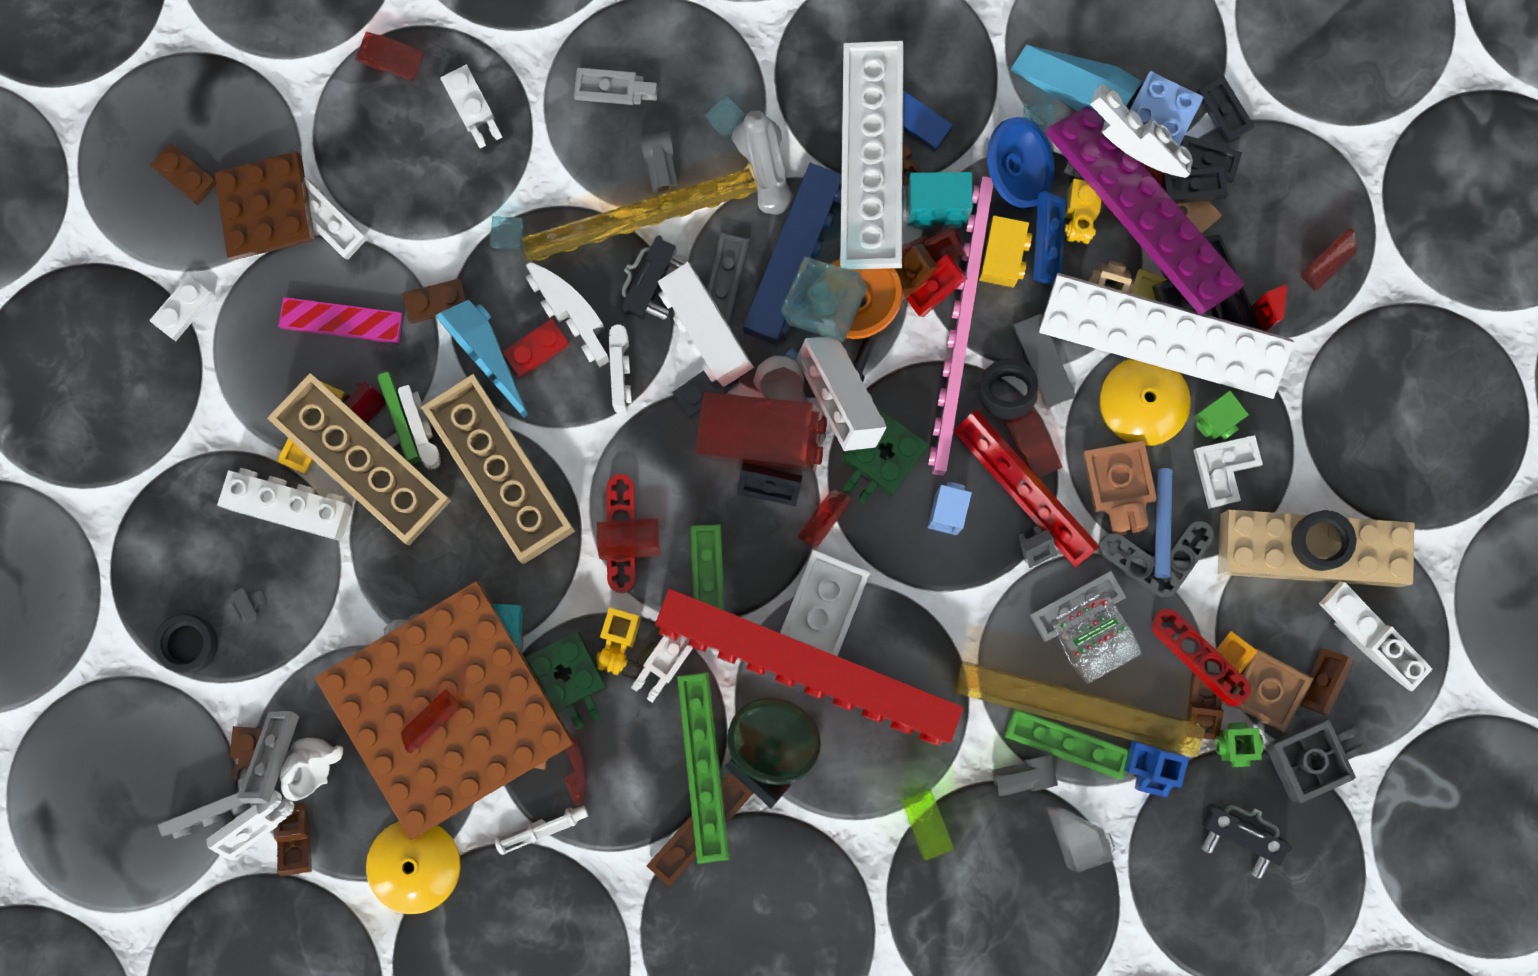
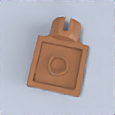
M1138 441L1084 451L1083 458L1095 512L1103 511L1109 515L1111 528L1115 534L1125 535L1127 534L1126 531L1130 529L1132 533L1146 529L1149 523L1146 504L1155 502L1157 497L1145 442Z

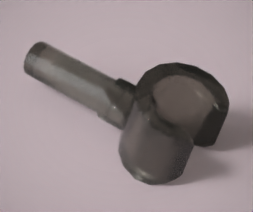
M651 641L638 657L637 662L627 658L628 662L626 668L624 667L622 670V675L636 679L641 673L643 664L657 644Z

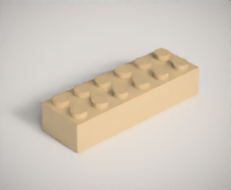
M311 373L267 418L390 531L409 546L451 502L449 498Z
M474 374L421 406L517 559L522 564H526L575 532Z
M1227 510L1220 514L1218 574L1332 583L1340 581L1346 584L1388 587L1413 585L1415 523L1347 518L1354 527L1357 537L1355 552L1350 560L1341 567L1317 571L1301 564L1294 555L1291 545L1293 529L1298 521L1307 515ZM1316 523L1306 533L1307 548L1317 558H1332L1341 549L1340 533L1329 523Z

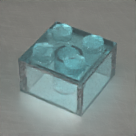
M804 257L780 311L790 326L844 342L867 287L861 274Z

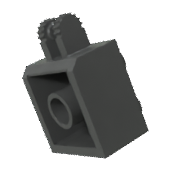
M1329 719L1318 720L1264 744L1290 802L1303 803L1356 778L1348 760L1366 752L1364 744L1355 745L1344 751L1340 744L1341 741L1350 739L1358 733L1355 726L1335 733ZM1308 756L1314 757L1315 761L1310 763L1313 767L1307 765Z

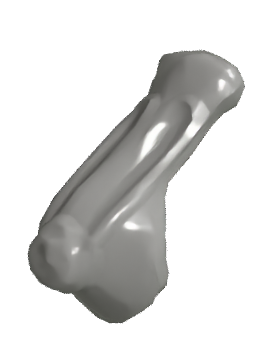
M758 110L750 111L744 120L733 129L732 141L738 151L752 165L758 192L759 209L762 212L773 215L788 212L793 205L796 194L789 188L786 181V169L780 149L782 141L781 130L763 112Z
M773 355L759 364L753 382L762 395L775 405L780 420L786 429L788 439L787 451L799 459L814 453L824 443L826 434L817 422L805 396L802 366L789 356Z

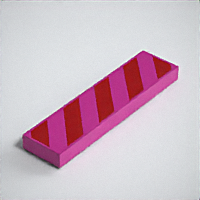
M283 297L278 327L294 331L399 344L404 314Z

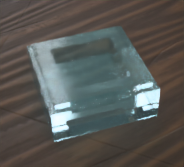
M725 95L705 114V119L726 139L733 132V129L744 120L746 114Z
M492 216L491 248L521 250L523 219Z

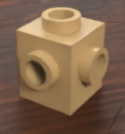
M1109 261L1108 264L1100 262L1098 271L1092 270L1089 282L1132 293L1134 287L1130 271L1126 270L1124 264L1115 261ZM1106 278L1115 281L1111 285L1105 283Z

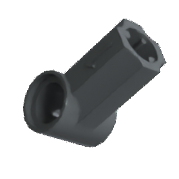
M669 130L640 135L644 160L648 163L653 192L665 193L678 188Z
M1051 754L1026 759L1024 763L992 770L998 796L1010 795L1029 789L1037 791L1058 786Z

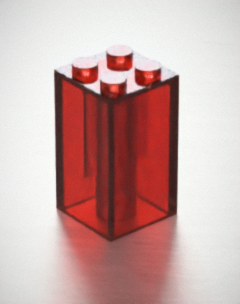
M703 392L695 453L715 461L816 472L817 465H821L823 459V447L819 446L821 434L826 432L827 418L823 416V411L813 403Z

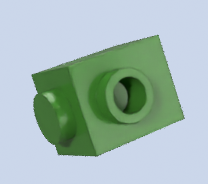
M1229 391L1194 417L1198 421L1196 425L1199 431L1205 437L1209 436L1213 441L1219 436L1224 440L1239 430L1236 424L1249 414L1233 393Z

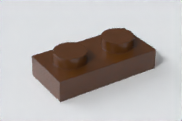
M171 143L150 164L197 205L216 186V181Z
M461 278L402 293L408 320L411 324L436 318L440 312L467 301Z
M1322 647L1309 674L1314 679L1300 706L1328 716L1354 661L1349 656Z

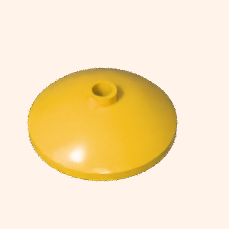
M1128 359L1117 365L1105 378L1100 391L1099 406L1104 422L1118 438L1127 443L1144 441L1145 446H1155L1168 441L1183 428L1189 416L1191 397L1188 385L1180 372ZM1145 393H1151L1154 396V401L1147 402L1144 397Z
M399 821L385 828L376 837L370 847L366 861L367 879L375 896L388 908L406 914L427 912L442 904L455 889L461 869L457 845L444 828L436 825L410 840ZM408 861L414 864V871L412 873H407L404 869V865Z

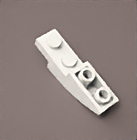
M1104 83L1094 90L1090 105L1105 119L1102 134L1114 145L1141 163L1159 171L1184 178L1190 175L1193 161L1192 156L1186 147L1179 146L1172 139V135L1167 127L1159 125L1154 119L1143 125L1140 116L1134 111L1130 112L1122 103L1119 94L1114 90H1109Z
M532 262L527 264L526 267L530 274L526 276V279L534 292L540 290L545 300L540 303L549 318L555 315L560 323L570 317L571 319L567 320L566 323L574 337L580 334L584 340L585 345L581 346L589 362L595 360L599 367L610 362L596 335L605 331V328L587 301L571 285L556 274Z
M1339 581L1319 603L1335 620L1334 625L1351 642L1409 691H1413L1431 672L1432 668L1392 626L1385 625L1345 582Z

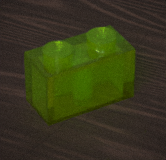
M925 789L899 800L924 861L954 850L931 789Z

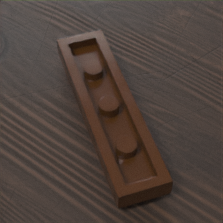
M731 772L721 782L726 824L754 794ZM692 815L646 865L668 887L674 883L697 857Z

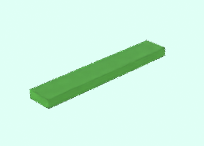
M708 672L677 676L697 863L730 860L710 676Z

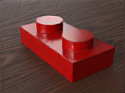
M946 254L936 263L938 268L906 298L919 317H925L968 279L951 255Z
M550 319L502 353L521 379L570 346V344L553 319Z

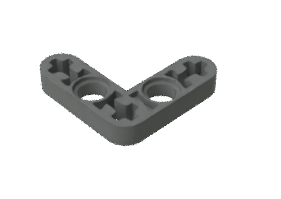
M1196 521L1184 529L1171 548V569L1167 583L1171 587L1170 590L1164 589L1159 591L1158 587L1160 584L1153 578L1149 579L1148 583L1144 580L1155 568V559L1124 536L1115 533L1105 536L1099 543V553L1104 560L1155 597L1167 598L1177 592L1210 546L1214 538V532L1212 527L1204 521ZM1201 528L1204 531L1202 536L1205 538V541L1200 540L1196 542L1192 549L1182 545L1183 541L1187 545L1194 539L1195 535L1192 533V530L1197 531ZM1116 540L1119 543L1117 548L1125 554L1130 549L1133 553L1121 564L1119 560L1124 557L1116 552L1110 555L1108 553L1109 546L1106 545L1107 541L1112 543ZM1177 551H1182L1188 555L1189 563L1185 568H1179L1173 562V556ZM1135 557L1142 558L1146 562V571L1141 575L1135 574L1130 568V563Z

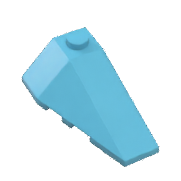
M1030 45L1024 47L1010 70L1076 111L1086 106L1096 111L1090 104L1094 90L1103 83L1109 90L1116 91L1121 97L1122 103L1127 107L1142 81L1117 66Z
M470 300L440 312L436 318L521 416L525 418L528 412L502 353L495 332L488 322L491 318L490 314L480 303L475 307Z

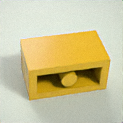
M993 216L989 226L979 281L1014 288L1018 279L1023 280L1027 262L1022 261L1023 251H1029L1032 233H1027L1028 222Z

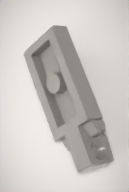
M577 68L574 99L627 105L641 104V99L657 100L658 86L657 83L643 82L644 78L637 76L635 72Z

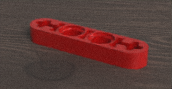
M617 474L609 479L606 487L607 581L613 591L624 594L633 589L636 581L635 487L630 477L624 474ZM618 481H623L625 486H629V490L623 493V501H630V506L623 504L612 506V501L618 502V493L612 491L613 487L618 486ZM623 510L629 514L630 520L626 526L617 527L613 524L612 518L615 512ZM621 540L626 541L630 546L628 555L622 558L615 556L612 550L614 544ZM613 561L617 563L631 561L630 567L624 566V574L630 577V582H625L623 588H619L618 583L613 582V577L619 576V567H612Z
M1163 609L1157 613L1151 625L1155 636L1223 702L1230 706H1240L1251 694V686L1247 679L1177 612L1171 609ZM1168 620L1173 623L1171 627L1166 629L1161 626L1162 622H1167ZM1181 630L1183 633H1181L1178 639L1175 641L1173 637L1175 636V634L1177 635L1178 632ZM1186 639L1192 640L1197 645V652L1187 653L1182 648L1181 642ZM1208 661L1215 662L1220 668V674H1208L1204 668V663ZM1227 674L1229 676L1222 685L1218 683ZM1238 686L1241 690L1239 694L1237 693L1233 696L1229 691L1231 688Z

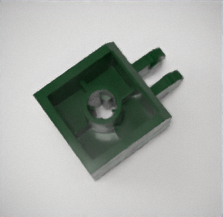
M880 408L878 412L883 417L887 428L877 446L874 448L848 450L842 460L844 464L855 471L843 488L845 492L849 493L852 491L861 476L870 482L869 486L859 496L858 501L863 505L876 487L892 497L929 446L927 442ZM879 449H890V454L893 457L889 459L887 456L885 460L880 458L881 451Z
M576 631L525 657L526 662L555 711L559 713L567 709L577 730L584 727L581 715L574 706L576 703L584 700L590 716L595 721L601 718L592 695L606 689L607 685L597 669V665L580 632ZM562 666L572 670V675L568 674L571 678L567 682L564 679L558 678L559 669Z

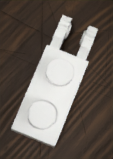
M467 64L440 77L468 132L471 131L479 148L486 145L477 127L485 123L488 124L489 130L496 140L502 138L493 120L495 118Z
M617 324L609 329L612 406L616 413L627 412L626 403H632L631 385H625V374H630L629 355L624 356V352L629 348V337L624 326Z
M409 385L400 387L398 393L420 458L422 459L421 461L428 470H435L440 466L441 458L439 457L437 447L428 441L429 438L433 437L428 420L421 421L418 410H421L423 405L418 391L412 393Z
M663 636L643 666L645 668L631 688L636 692L641 689L650 672L660 677L656 686H653L648 693L647 699L653 703L665 684H669L693 648L688 646L689 640L678 636L677 641Z
M274 790L269 803L255 804L206 839L208 848L231 860L275 829L280 822L292 814V811H294L293 801L287 798L282 800L281 794Z

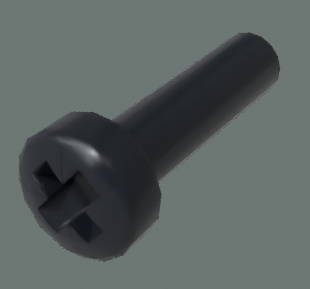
M877 333L863 339L853 363L862 382L865 379L862 372L878 337Z

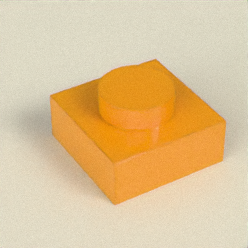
M1232 631L1229 632L1216 649L1240 673L1258 652Z

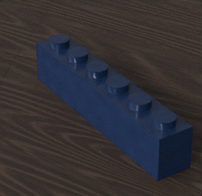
M811 162L809 163L743 325L745 334L776 346L780 338L786 339L791 327V322L787 320L791 310L797 312L803 296L798 294L802 283L808 284L813 272V268L809 266L813 256L819 257L824 245V240L820 239L823 230H830L835 217V213L831 212L835 202H841L842 174Z

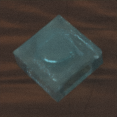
M1025 104L1023 107V118L1034 122L1045 134L1048 128L1055 123V104Z

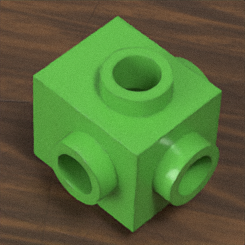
M1247 722L1228 723V729L1220 730L1219 736H1216L1215 739L1216 752L1218 755H1221V761H1231L1232 767L1251 766L1250 760H1262L1261 753L1264 750L1263 737L1260 734L1259 728H1248ZM1235 739L1240 742L1238 750H1236Z

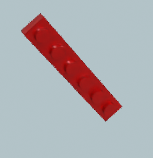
M978 410L971 413L953 431L1042 531L1048 529L1054 538L1056 547L1075 568L1100 547Z

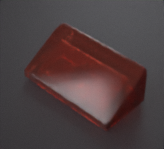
M954 223L902 245V259L913 245L923 244L935 263L946 254L951 255L954 260L965 255Z
M1348 229L1301 273L1300 277L1313 290H1318L1356 254L1357 245L1354 231Z
M832 489L800 531L798 538L812 549H817L851 503V497Z
M658 518L597 522V550L599 559L659 556Z
M444 690L402 729L401 738L408 753L416 751L461 709L462 705L449 691Z

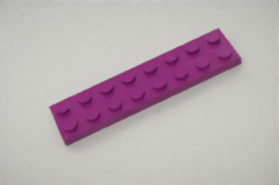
M1086 106L1051 125L1045 134L1200 316L1239 291L1245 285L1142 163L1126 154L1102 134L1105 120L1096 111Z

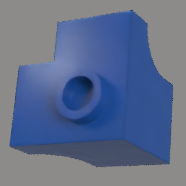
M1132 740L1124 770L1137 775L1134 787L1136 790L1168 797L1172 787H1182L1189 757L1172 749Z

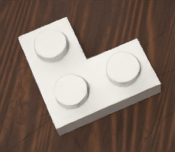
M1255 435L1193 450L1208 509L1241 501L1234 472L1263 465Z

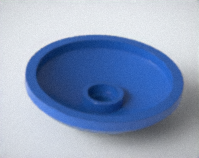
M1014 117L1002 121L994 129L988 144L987 166L990 178L999 194L1011 205L1019 208L1038 205V193L1043 191L1050 192L1053 185L1055 167L1051 146L1043 131L1029 119Z

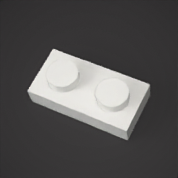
M187 275L150 319V322L170 338L177 341L215 295L190 275Z

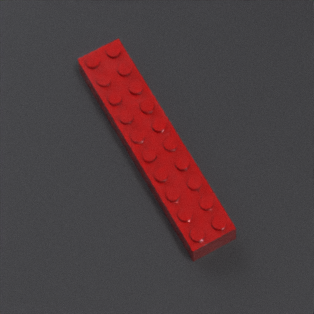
M671 589L668 590L655 622V626L660 628L659 634L666 638L677 641L678 636L689 640L688 646L704 653L707 648L719 652L717 658L731 664H735L736 659L747 663L746 670L761 676L767 671L776 675L774 681L791 688L794 687L795 683L805 687L803 693L818 699H823L824 695L834 698L833 705L848 711H852L853 707L863 710L861 716L882 723L883 719L891 721L890 728L911 735L912 730L921 733L919 736L920 740L935 746H941L942 742L951 743L964 709L962 706Z

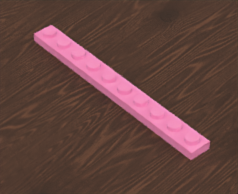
M982 176L979 186L974 185L972 191V200L976 206L974 214H970L967 221L966 232H971L969 243L964 242L961 260L966 261L964 274L968 279L957 288L962 291L960 301L955 300L952 311V318L957 319L955 330L950 329L947 347L952 348L951 358H945L942 376L947 377L946 389L940 388L937 406H942L941 418H935L933 435L938 436L936 448H930L928 465L933 466L932 474L944 476L947 471L993 189L991 178Z

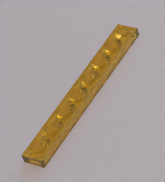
M749 168L522 237L524 253L528 262L544 260L550 255L562 251L570 252L579 246L592 242L599 243L614 235L629 234L637 228L647 225H658L666 219L676 216H687L693 211L705 207L713 208L731 199H743L751 193L757 192L756 183Z
M966 661L961 663L954 693L1194 757L1198 756L1206 730L1205 725Z

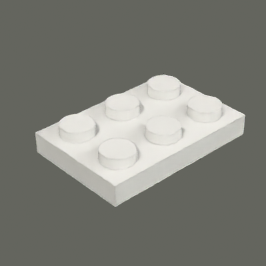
M813 550L780 633L838 656L870 572Z

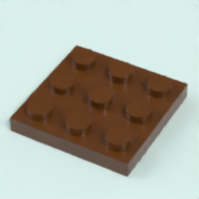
M295 151L215 172L228 259L234 261L315 240L304 179L302 154Z

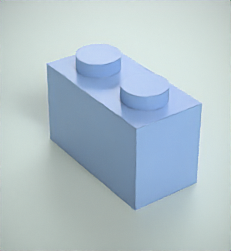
M947 482V486L941 485L935 494L927 528L958 535L964 527L972 492L965 491V486L958 483Z

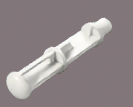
M585 805L575 809L567 808L565 809L564 816L546 823L541 819L500 837L498 836L495 839L496 849L500 854L504 855L551 834L575 826L579 820L589 816ZM523 829H526V830H527V831H525V832H523V833H520V834H518V835H516V836H513V837H511V838H508V839L502 841V838H504V837H506V836H509V835H511V834H514V833H516V832H518V831H521V830H523ZM528 838L530 839V841L525 842L511 849L505 850L506 847L519 843Z

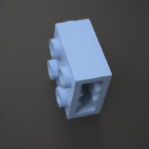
M1150 71L1129 111L1136 112L1140 116L1143 125L1154 119L1159 125L1167 127L1172 135V139L1180 146L1204 97Z

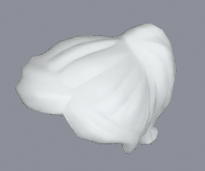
M314 737L295 741L291 747V755L284 762L280 772V788L284 797L291 801H299L315 792L320 785L327 784L330 764L336 763L341 759L343 746L336 745L333 747L323 739Z

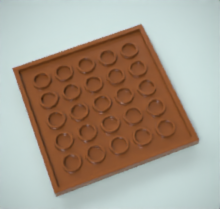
M475 581L314 677L410 840L425 833L574 744L569 732L479 581Z

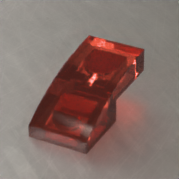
M366 31L355 60L382 72L385 69L413 82L424 52L390 38Z
M1034 409L1022 417L1007 421L1017 449L1022 452L1027 466L1038 478L1063 467L1053 443Z
M574 738V744L566 748L575 773L565 776L564 779L575 806L585 803L587 773L582 747L579 739Z

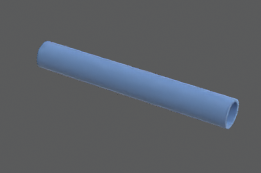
M1169 468L1157 470L1155 577L1169 578L1171 569L1173 470Z

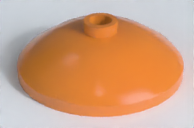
M839 258L827 266L818 277L813 290V307L819 321L828 331L843 338L860 339L880 332L893 321L902 303L903 289L899 275L894 268L841 269ZM860 302H866L865 306L857 307Z

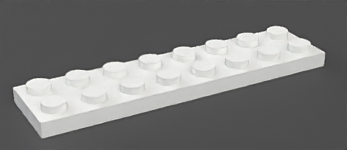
M903 41L844 43L841 269L902 268Z
M1061 273L1056 275L1039 327V333L1272 399L1275 396L1295 343L1293 339L1205 314L1200 316L1195 311Z

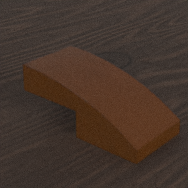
M923 244L913 245L902 259V268H894L902 284V301L917 290L938 268Z
M1207 672V673L1210 674V675H1218V674H1220V673ZM1194 673L1192 675L1189 696L1187 736L1215 740L1216 736L1220 734L1223 718L1222 700ZM1224 676L1222 680L1218 683L1222 685L1223 682L1226 681V676Z
M305 804L295 805L292 814L287 816L274 829V839L277 842V873L280 876L312 872L310 831Z

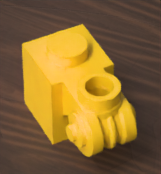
M1074 179L1068 189L1065 218L1072 220H1070L1069 225H1065L1067 241L1089 244L1096 233L1093 222L1100 213L1101 198L1085 180Z
M609 607L600 635L602 639L606 640V645L596 655L598 670H606L607 673L612 672L618 676L620 671L624 667L626 668L628 660H625L627 646L633 648L642 619L640 616Z

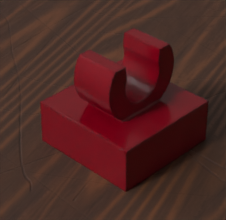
M366 381L363 383L358 382L356 385L358 389L351 396L347 394V401L344 404L366 423H369L386 404V401Z

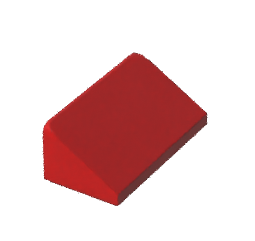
M1287 285L1266 292L1252 305L1263 331L1268 332L1284 318Z

